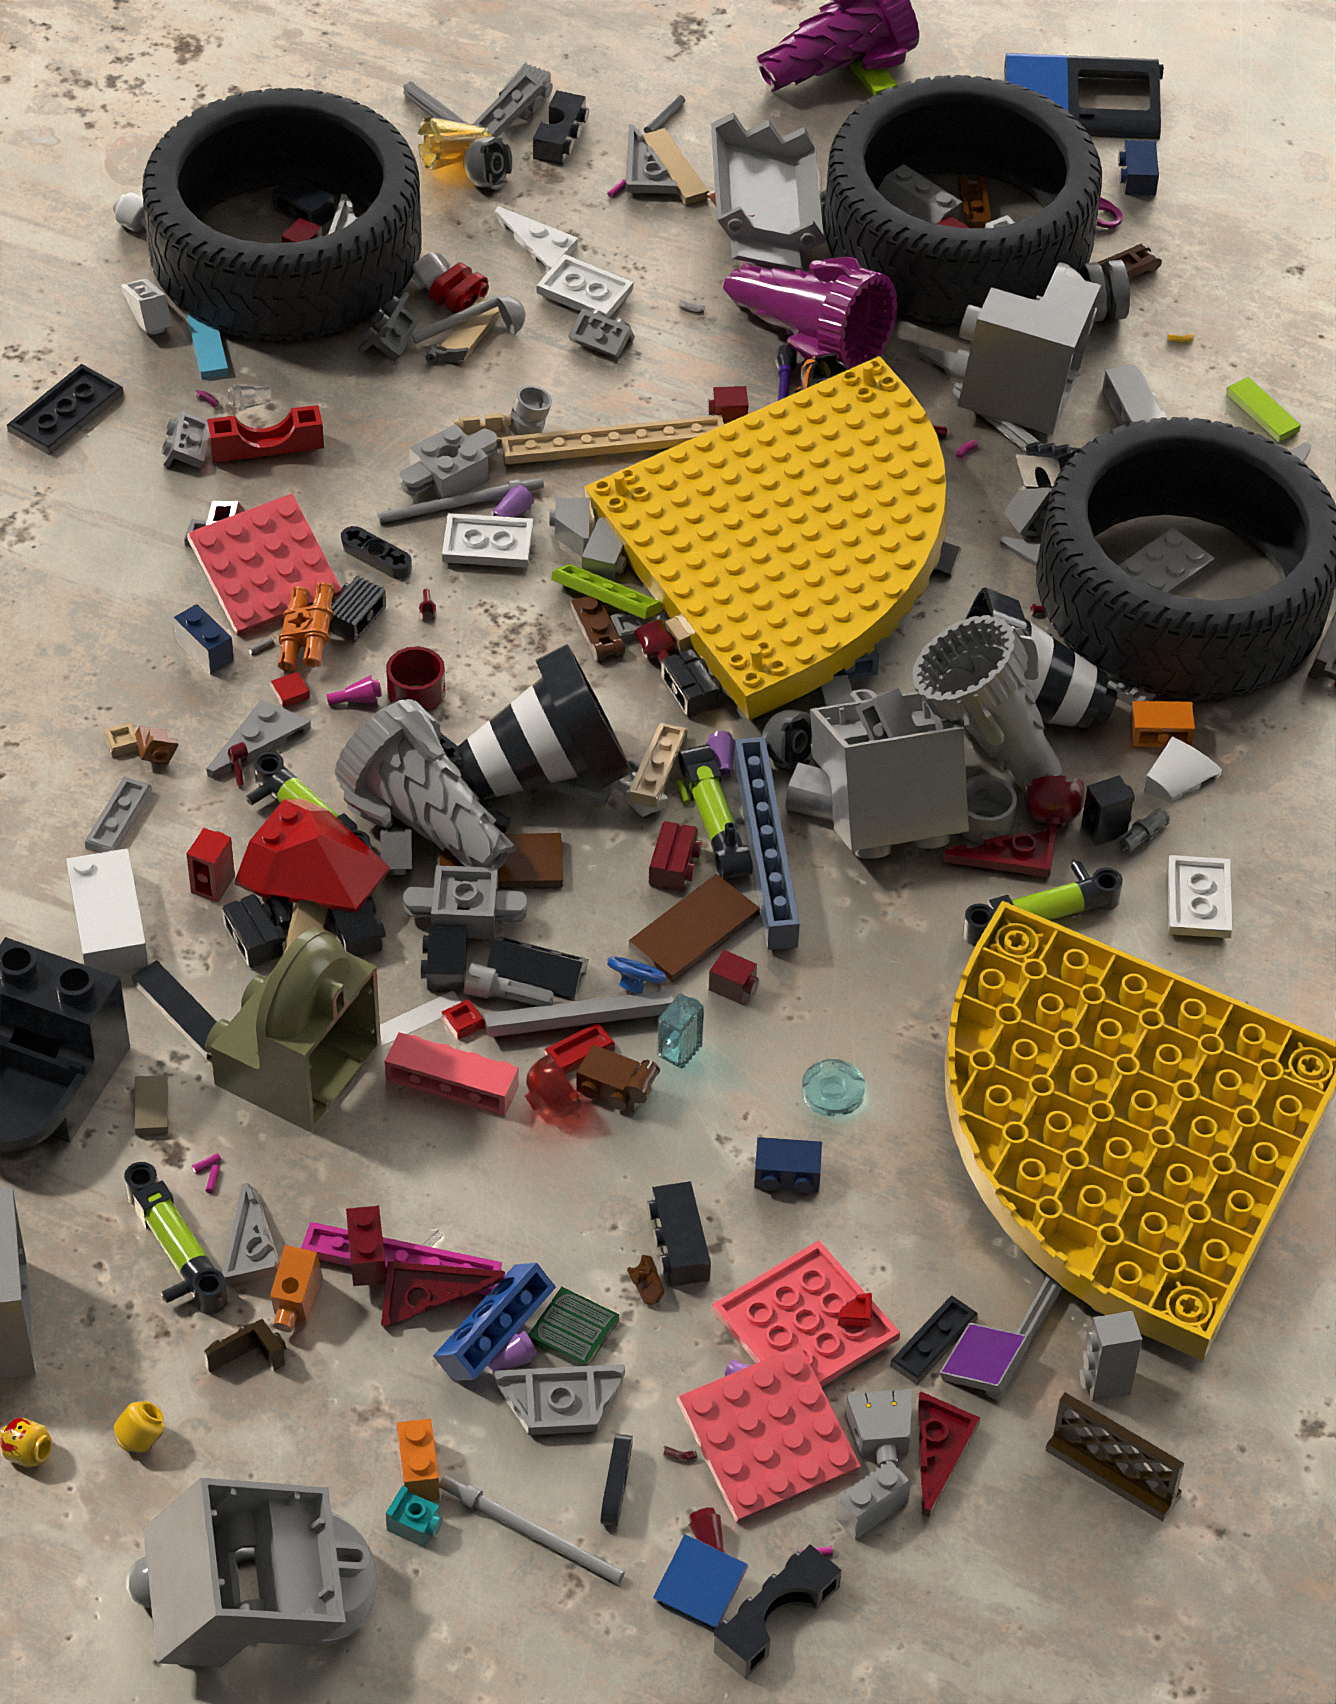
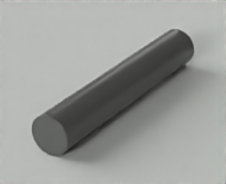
M678 94L644 127V132L656 131L685 103L684 96Z

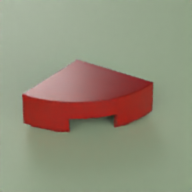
M872 1293L859 1294L855 1299L843 1306L838 1315L837 1326L871 1327Z

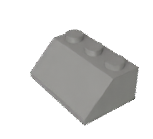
M904 164L886 175L877 190L890 204L905 212L908 207L914 210L910 216L933 224L938 223L948 215L960 221L962 201Z

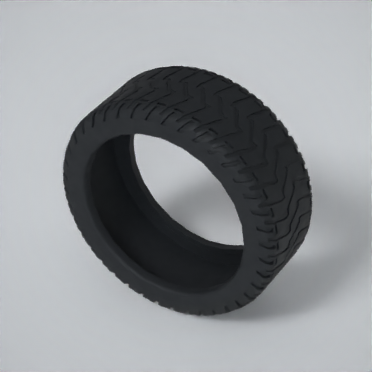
M950 75L935 76L934 79L925 77L916 79L914 83H911V81L900 83L897 85V88L889 87L881 91L879 96L875 94L873 97L868 98L865 104H860L844 121L834 137L829 153L824 219L826 241L833 258H856L861 268L884 274L891 279L897 294V313H901L904 316H909L910 314L914 319L926 322L931 320L936 324L949 325L951 323L954 326L962 325L968 305L982 308L991 288L1036 300L1037 295L1044 296L1059 262L1070 265L1078 273L1081 264L1089 263L1094 247L1103 172L1100 157L1086 129L1069 111L1063 109L1061 105L1048 99L1046 96L1036 91H1030L1029 88L1021 85L1011 84V82L999 79L992 80L982 76L972 78L970 75H955L952 78ZM904 164L918 174L964 171L989 175L1012 183L1028 192L1045 208L1038 214L1017 223L994 228L963 229L937 225L910 216L890 204L877 190L886 175Z
M269 88L262 91L259 89L247 91L244 95L241 93L230 95L224 101L218 99L208 103L206 108L202 106L191 112L192 115L190 117L186 115L177 122L176 127L172 126L164 134V138H161L159 143L156 144L147 162L142 183L150 263L156 280L167 296L183 312H188L193 318L196 317L199 321H203L209 326L212 325L218 330L223 329L224 333L232 334L233 336L242 334L244 338H251L253 340H259L260 337L264 341H280L281 339L284 341H299L302 338L306 340L319 338L323 335L328 336L342 332L343 329H350L361 322L369 320L377 309H384L392 296L398 297L412 278L414 273L413 264L419 260L422 250L419 170L416 158L405 138L393 124H390L386 118L376 113L373 109L361 105L352 99L343 98L340 95L329 92L323 93V91ZM293 174L308 180L317 187L346 194L349 198L367 209L362 216L347 227L323 237L292 243H261L240 240L220 233L199 220L204 213L222 200L243 191L279 185Z
M1166 417L1152 418L1150 422L1140 420L1138 422H1131L1130 426L1127 427L1121 425L1118 428L1111 429L1109 433H1102L1101 436L1094 438L1092 442L1089 441L1068 460L1057 475L1050 492L1036 564V585L1040 602L1049 622L1052 623V627L1054 630L1056 629L1058 636L1063 639V642L1066 645L1068 644L1072 651L1103 670L1113 680H1123L1127 686H1136L1139 689L1144 688V691L1156 695L1165 694L1167 697L1179 699L1188 697L1193 700H1206L1208 698L1219 699L1228 698L1231 695L1247 694L1278 681L1295 669L1312 652L1321 637L1336 588V504L1324 483L1300 458L1292 455L1283 446L1274 444L1269 438H1265L1260 434H1254L1253 431L1239 426L1233 427L1232 424L1220 421L1211 422L1209 419L1200 418L1189 420L1188 417H1171L1170 420H1167ZM1171 515L1196 518L1223 526L1246 538L1268 557L1280 573L1282 581L1265 591L1242 598L1204 600L1181 597L1154 589L1128 575L1108 558L1094 537L1116 524L1139 517Z

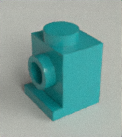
M404 1486L400 1488L385 1513L387 1531L422 1547L425 1546L430 1536L435 1537L443 1520L440 1517L439 1505L408 1492V1488Z

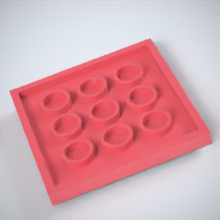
M293 493L188 532L187 538L236 635L283 618V613L289 607L291 589L293 587H296V592L297 586L305 587L310 591L307 607L313 605L317 583H320L321 587L322 582L332 584L335 587L333 598L340 594L341 587Z
M820 1240L712 1304L714 1315L755 1363L801 1345L821 1387L900 1339V1331L873 1301L871 1327L837 1326L840 1309L855 1299L857 1295L865 1292Z
M801 1345L703 1385L677 1398L683 1415L736 1523L853 1473L861 1467Z

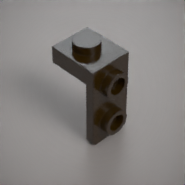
M262 1318L254 1323L242 1326L238 1332L225 1339L214 1341L204 1350L205 1365L208 1371L212 1372L257 1348L274 1372L285 1365L284 1351L287 1349L281 1335L278 1332L273 1333Z

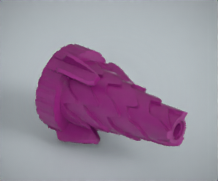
M831 0L819 7L821 12L798 24L800 28L785 37L778 45L758 55L755 58V62L758 64L760 74L766 82L767 89L771 92L786 87L793 82L797 85L814 75L822 76L838 66L841 70L859 59L863 63L862 67L864 70L891 68L903 64L907 52L915 49L918 45L920 37L919 25L910 0Z
M840 257L812 261L809 266L812 273L795 269V272L777 268L769 270L743 262L741 270L736 269L729 277L725 278L723 289L734 303L749 308L752 311L751 314L759 316L772 325L787 329L786 333L792 335L788 338V346L794 349L804 360H808L816 355L822 356L829 353H837L836 360L842 362L849 370L876 357H881L890 341L897 316L895 286L891 279L884 274L861 268L856 258Z

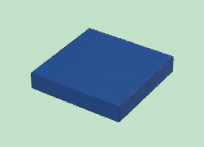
M684 1534L653 1598L716 1629L721 1624L749 1566L743 1561Z

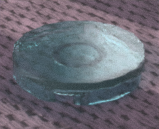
M841 1059L818 1061L807 1069L802 1078L803 1098L813 1111L822 1115L850 1114L861 1105L864 1099L865 1079L861 1071L849 1062Z

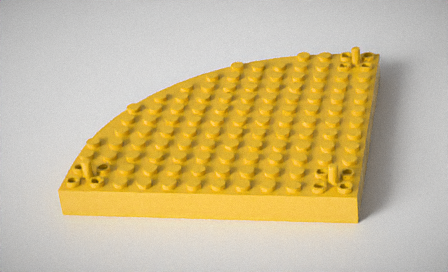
M880 356L584 486L585 497L589 498L590 515L596 522L599 517L607 521L623 543V557H627V563L654 598L663 603L662 608L670 619L674 617L678 619L690 637V645L700 658L705 660L710 671L719 680L720 684L748 720L778 708L832 681L834 674L842 669L847 671L855 665V660L865 653L869 655L875 650V644L883 637L887 639L899 626L900 619L905 614H910L912 605L917 597H921L929 584V577L939 562L941 546L946 537L948 513L944 458L937 434L923 407Z
M1002 901L977 942L962 973L951 1011L944 1060L945 1096L952 1132L964 1165L982 1200L1005 1232L1012 1238L1013 1242L1055 1281L1089 1304L1095 1311L1101 1312L1104 1315L1133 1311L1141 1334L1204 1361L1336 1095V1041Z

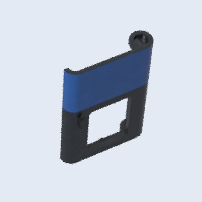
M1005 53L1004 79L1006 81L1029 88L1030 91H1036L1055 101L1063 109L1069 111L1082 124L1090 136L1160 139V80L1163 79L1164 65L1159 64V59ZM1078 77L1149 80L1150 109L1082 108L1078 104Z

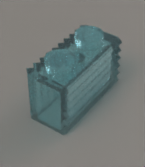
M681 993L677 995L658 1018L659 1037L657 1039L659 1041L657 1042V1055L679 1068H685V1064H689L692 1056L696 1055L699 1047H702L704 1006L697 999L689 998Z

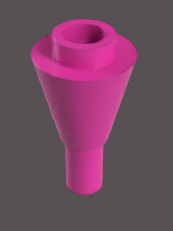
M369 675L346 687L345 690L329 693L326 696L329 706L347 701L348 703H378L377 697L382 696L379 679L373 680L372 675Z

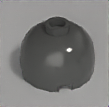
M501 137L479 138L471 143L465 152L463 166L466 176L470 182L479 188L497 190L503 188L508 182L503 180L506 178V174H511L512 154L509 145L503 144L501 140L504 139Z
M784 710L772 716L762 732V737H765L769 760L777 766L791 771H795L798 763L808 765L811 760L805 759L811 751L812 730L810 714L799 710Z

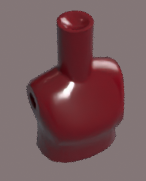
M662 620L649 622L635 630V635L640 642L645 658H658L661 665L663 659L669 657V653L676 647L674 638L667 632Z

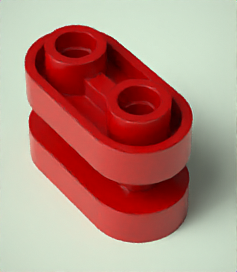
M458 262L432 283L429 290V298L439 305L445 304L447 310L457 314L469 308L479 297L484 298L489 290L488 278L479 272L472 273L470 267L462 262Z

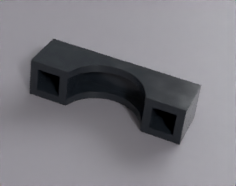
M811 1544L801 1553L799 1551L795 1552L778 1575L772 1574L763 1584L762 1590L754 1598L748 1597L739 1607L738 1613L730 1621L726 1619L716 1628L714 1632V1653L746 1679L769 1657L770 1637L765 1628L768 1619L778 1610L789 1606H806L817 1610L840 1588L842 1570Z

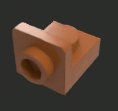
M139 726L135 733L141 760L169 764L179 744L177 739L169 738L167 729Z

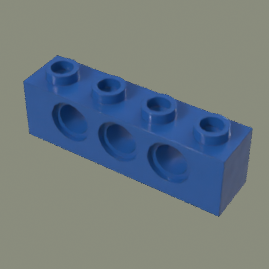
M537 1262L515 1264L505 1275V1281L498 1283L436 1351L433 1357L452 1381L475 1380L553 1292L556 1286Z

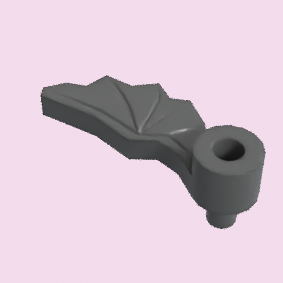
M434 345L433 348H429L425 358L430 363H435L438 357L448 363H458L459 360L465 359L469 348H448L446 351L439 350L437 345Z

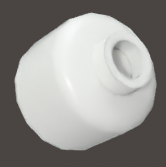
M133 192L126 195L122 194L116 200L113 207L115 219L119 224L131 231L139 232L144 227L146 228L143 197Z
M428 252L413 264L415 275L412 276V279L420 290L426 288L429 291L432 283L450 269L451 265L440 252L438 254Z

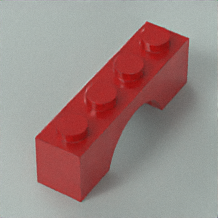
M319 405L291 408L284 420L267 428L248 427L242 424L235 415L207 419L213 462L324 448L323 423Z

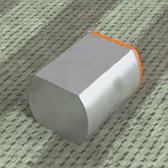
M798 763L788 785L786 810L834 822L831 781L827 773L821 768Z

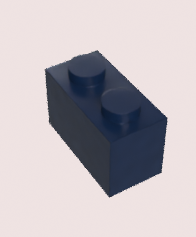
M1125 140L1124 150L1119 151L1118 166H1123V168H1120L1119 182L1124 184L1125 194L1156 195L1159 180L1156 141Z
M198 604L173 617L176 642L209 674L234 661L232 637Z
M757 1137L754 1188H763L770 1191L777 1189L794 1190L801 1193L819 1192L822 1141Z

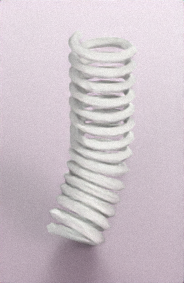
M681 299L679 300V307L687 311L701 312L705 310V305H694Z

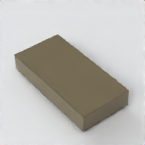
M167 1075L135 1076V1135L168 1134Z

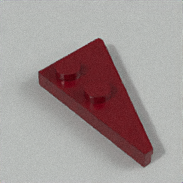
M1057 825L1047 826V831L1029 834L1027 830L1018 832L1016 835H1004L986 839L983 845L967 848L966 844L954 846L952 849H945L944 862L1050 878Z
M388 1261L381 1326H393L505 1281V1271Z
M921 1391L918 1396L921 1509L923 1515L930 1517L980 1424L981 1417Z

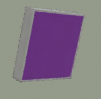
M969 1323L940 1371L942 1380L1001 1394L1030 1345L1028 1335Z

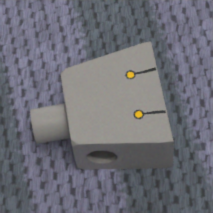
M912 1389L847 1394L845 1414L859 1455L863 1458L877 1457L878 1468H881V1464L886 1465V1460L892 1461L898 1467L897 1455H905L909 1452Z

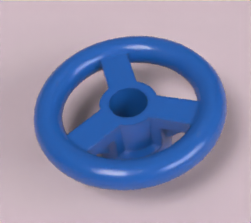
M611 956L607 959V965L621 974L618 986L626 990L642 993L645 986L643 981L664 983L667 980L665 973L644 963L617 956Z

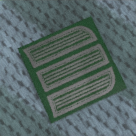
M561 1286L529 1332L528 1337L533 1345L576 1366H589L618 1324L619 1314Z

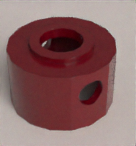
M415 646L401 649L389 658L386 664L388 699L392 704L400 700L412 699L417 701L428 712L443 702L446 695L445 666L443 659L438 653L429 648Z

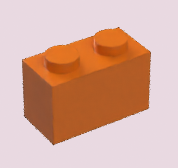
M1133 701L1130 715L1132 747L1165 748L1172 737L1192 746L1195 731L1192 702Z
M431 1418L397 1422L403 1486L408 1488V1492L428 1501L440 1500L439 1476Z

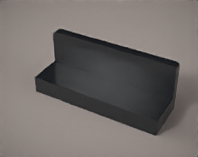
M500 936L492 941L487 967L496 969V973H499L498 977L551 990L555 994L573 998L577 993L581 973L587 971L589 959Z

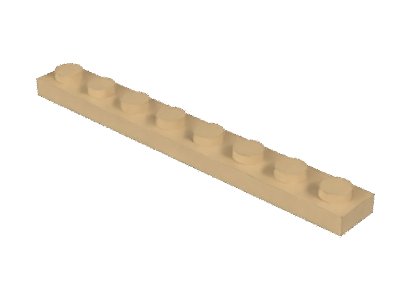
M722 415L506 436L501 437V445L505 464L675 447L724 425Z

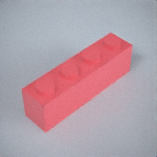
M398 1032L384 1061L385 1078L387 1081L501 1115H506L519 1087V1067L512 1066L505 1061L499 1062L482 1057L474 1052L468 1053L452 1048L447 1044L434 1043L424 1040L419 1036L407 1035Z

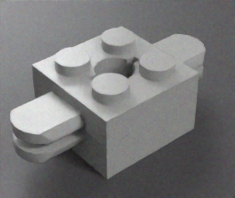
M455 424L409 448L410 467L400 472L402 491L414 496L428 489L437 499L461 495L488 481V457L497 453V436L495 432L489 429H482L467 436Z
M436 865L434 888L408 887L403 894L404 913L407 917L431 918L432 925L467 926L468 939L493 940L495 937L496 921L522 922L527 915V898L523 892L498 891V868ZM469 907H470L469 910H462V909H460V908H469Z

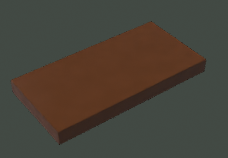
M561 833L504 834L516 846V850L508 854L507 860L498 869V888L563 887ZM439 848L440 866L465 867L447 848L443 851Z
M715 874L629 940V948L651 966L665 973L667 979L674 982L759 916L760 907L718 874Z

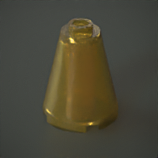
M433 117L423 118L418 130V135H423V144H418L420 159L423 166L430 168L429 170H436L462 162L465 152L471 143L482 137H493L492 133L486 127Z

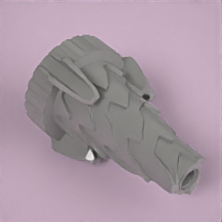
M990 615L963 619L935 635L924 646L912 669L914 688L931 713L938 715L941 719L957 721L967 734H972L992 759L995 758L1002 771H1009L1024 794L1025 784H1028L1029 787L1033 786V779L1061 775V764L1043 734L1045 727L1035 704L1034 695L1026 679L1036 680L1039 676L1038 653L1033 638L1025 636L1022 629L1010 626L1006 620L996 616L990 617Z
M412 699L397 701L379 710L374 716L365 721L348 740L336 763V780L344 791V801L347 803V808L358 816L374 824L382 825L386 829L393 825L394 815L406 825L413 827L419 834L433 841L442 851L447 848L465 867L499 869L507 860L508 854L516 850V846L493 824L496 819L478 802L479 798L461 778L459 768L446 757L447 754L439 743V736L441 735L439 723L417 701Z

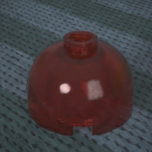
M551 1053L543 1056L531 1066L526 1077L529 1093L524 1096L534 1111L541 1109L547 1116L560 1118L566 1117L585 1106L578 1099L580 1096L561 1067H558Z

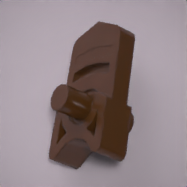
M642 1255L639 1265L635 1268L628 1267L627 1271L633 1284L636 1285L643 1302L652 1305L660 1302L665 1289L657 1273L653 1258L648 1255Z

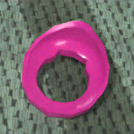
M1100 197L1099 210L1111 212L1116 220L1105 222L1097 217V226L1108 229L1117 227L1121 224L1123 218L1121 210L1107 199Z

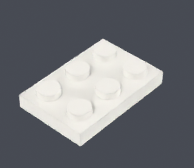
M565 254L536 285L537 294L579 311L582 308L591 312L593 309L604 313L607 318L611 317L633 291L632 281Z
M448 513L442 562L528 568L533 519Z
M1171 528L1120 564L1119 567L1128 575L1154 589L1175 594L1213 567L1215 558L1176 529Z
M1169 855V934L1231 938L1230 859Z

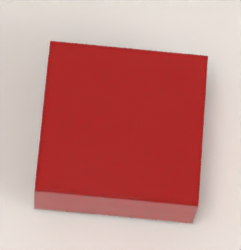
M298 672L271 681V688L282 707L310 698V691Z
M469 999L441 1012L443 1021L457 1040L485 1027V1020Z

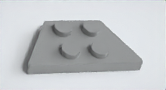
M625 1364L494 1371V1383L528 1435L597 1432L625 1376Z

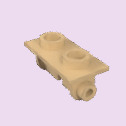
M504 412L485 415V421H480L479 415L459 416V419H455L453 424H456L467 436L482 429H489L495 432L497 441H501V437L512 436L509 428L511 426L510 414L504 415Z

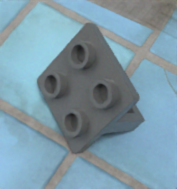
M404 291L398 297L392 296L383 310L379 308L370 318L372 325L368 326L360 336V339L363 340L358 348L360 352L363 353L374 344L393 361L400 357L419 322L417 318L403 308L409 296L407 292Z

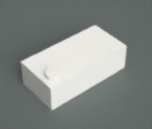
M128 848L66 858L84 965L107 973L148 966L146 942Z

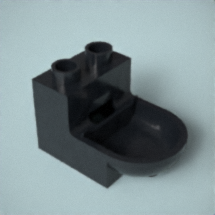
M5 937L0 944V1152L27 1149L42 1142L49 1136L71 1143L130 1049L121 978ZM17 1026L35 1034L60 1041V1049L57 1056L52 1058L13 1044L12 1041L15 1037Z

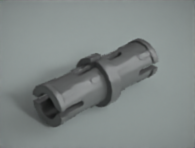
M1157 808L1146 818L1138 819L1132 824V828L1116 839L1117 848L1124 852V854H1130L1140 844L1148 843L1154 838V834L1169 824L1170 818L1165 810L1161 812V808Z

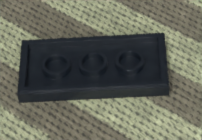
M80 364L7 424V430L21 440L50 455L124 394L123 386Z

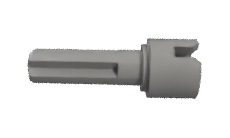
M472 963L468 973L475 978H479V982L467 981L464 987L465 994L487 1000L489 997L496 995L537 1007L552 1004L553 992L551 990L498 977L499 973H496V969Z

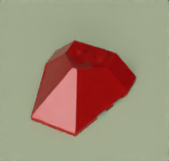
M284 799L250 839L235 878V885L260 897L271 898L272 895L288 897L289 902L299 903L300 900L318 902L319 907L357 912L389 873L390 867L329 810L305 799Z

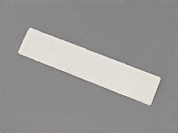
M451 991L381 1024V1045L379 1047L394 1041L398 1032L409 1034L441 1019L442 1011L461 1003L454 991Z

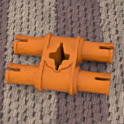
M322 582L321 587V584L317 583L313 605L308 607L307 602L310 591L301 586H297V592L296 587L291 589L289 607L283 613L284 624L282 633L279 635L281 652L277 666L281 670L294 671L296 669L297 657L301 647H306L302 661L304 665L312 668L321 666L324 645L327 644L330 638L328 634L330 620L334 616L331 602L335 587L332 584Z

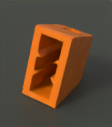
M288 1245L284 1246L270 1296L273 1310L276 1314L273 1327L277 1330L292 1332L296 1320L308 1321L323 1281L317 1252Z

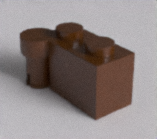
M592 1045L576 1072V1091L582 1093L587 1098H595L608 1103L618 1110L635 1113L640 1103L646 1102L652 1091L651 1085L660 1073V1067L652 1061L648 1069L647 1066L650 1063L648 1059L643 1060L640 1066L638 1061Z

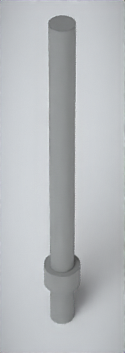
M542 477L526 481H520V479L512 480L503 486L378 512L377 516L380 524L505 497L512 487L517 488L519 485L524 486L528 491L544 488V482Z
M444 1475L441 1479L439 1488L460 1498V1502L473 1510L478 1508L616 1584L622 1581L625 1574L624 1571L483 1495L482 1490L473 1485L467 1487L447 1475Z

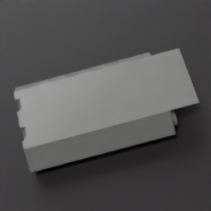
M734 112L711 123L717 221L730 238L732 259L795 271V269L804 271L803 253L826 242L816 143L805 127L781 138L770 120L746 131Z

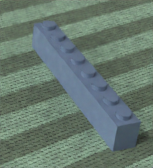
M765 737L735 739L734 766L767 950L798 947L800 922Z

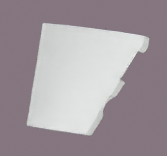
M1172 737L1147 774L1144 792L1172 803L1180 799L1184 793L1199 789L1201 782L1211 777L1215 780L1218 779L1222 769L1200 751Z

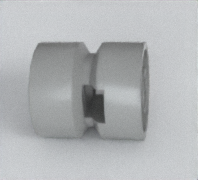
M537 386L521 387L517 392L510 414V430L516 435L542 433L552 404L550 394Z

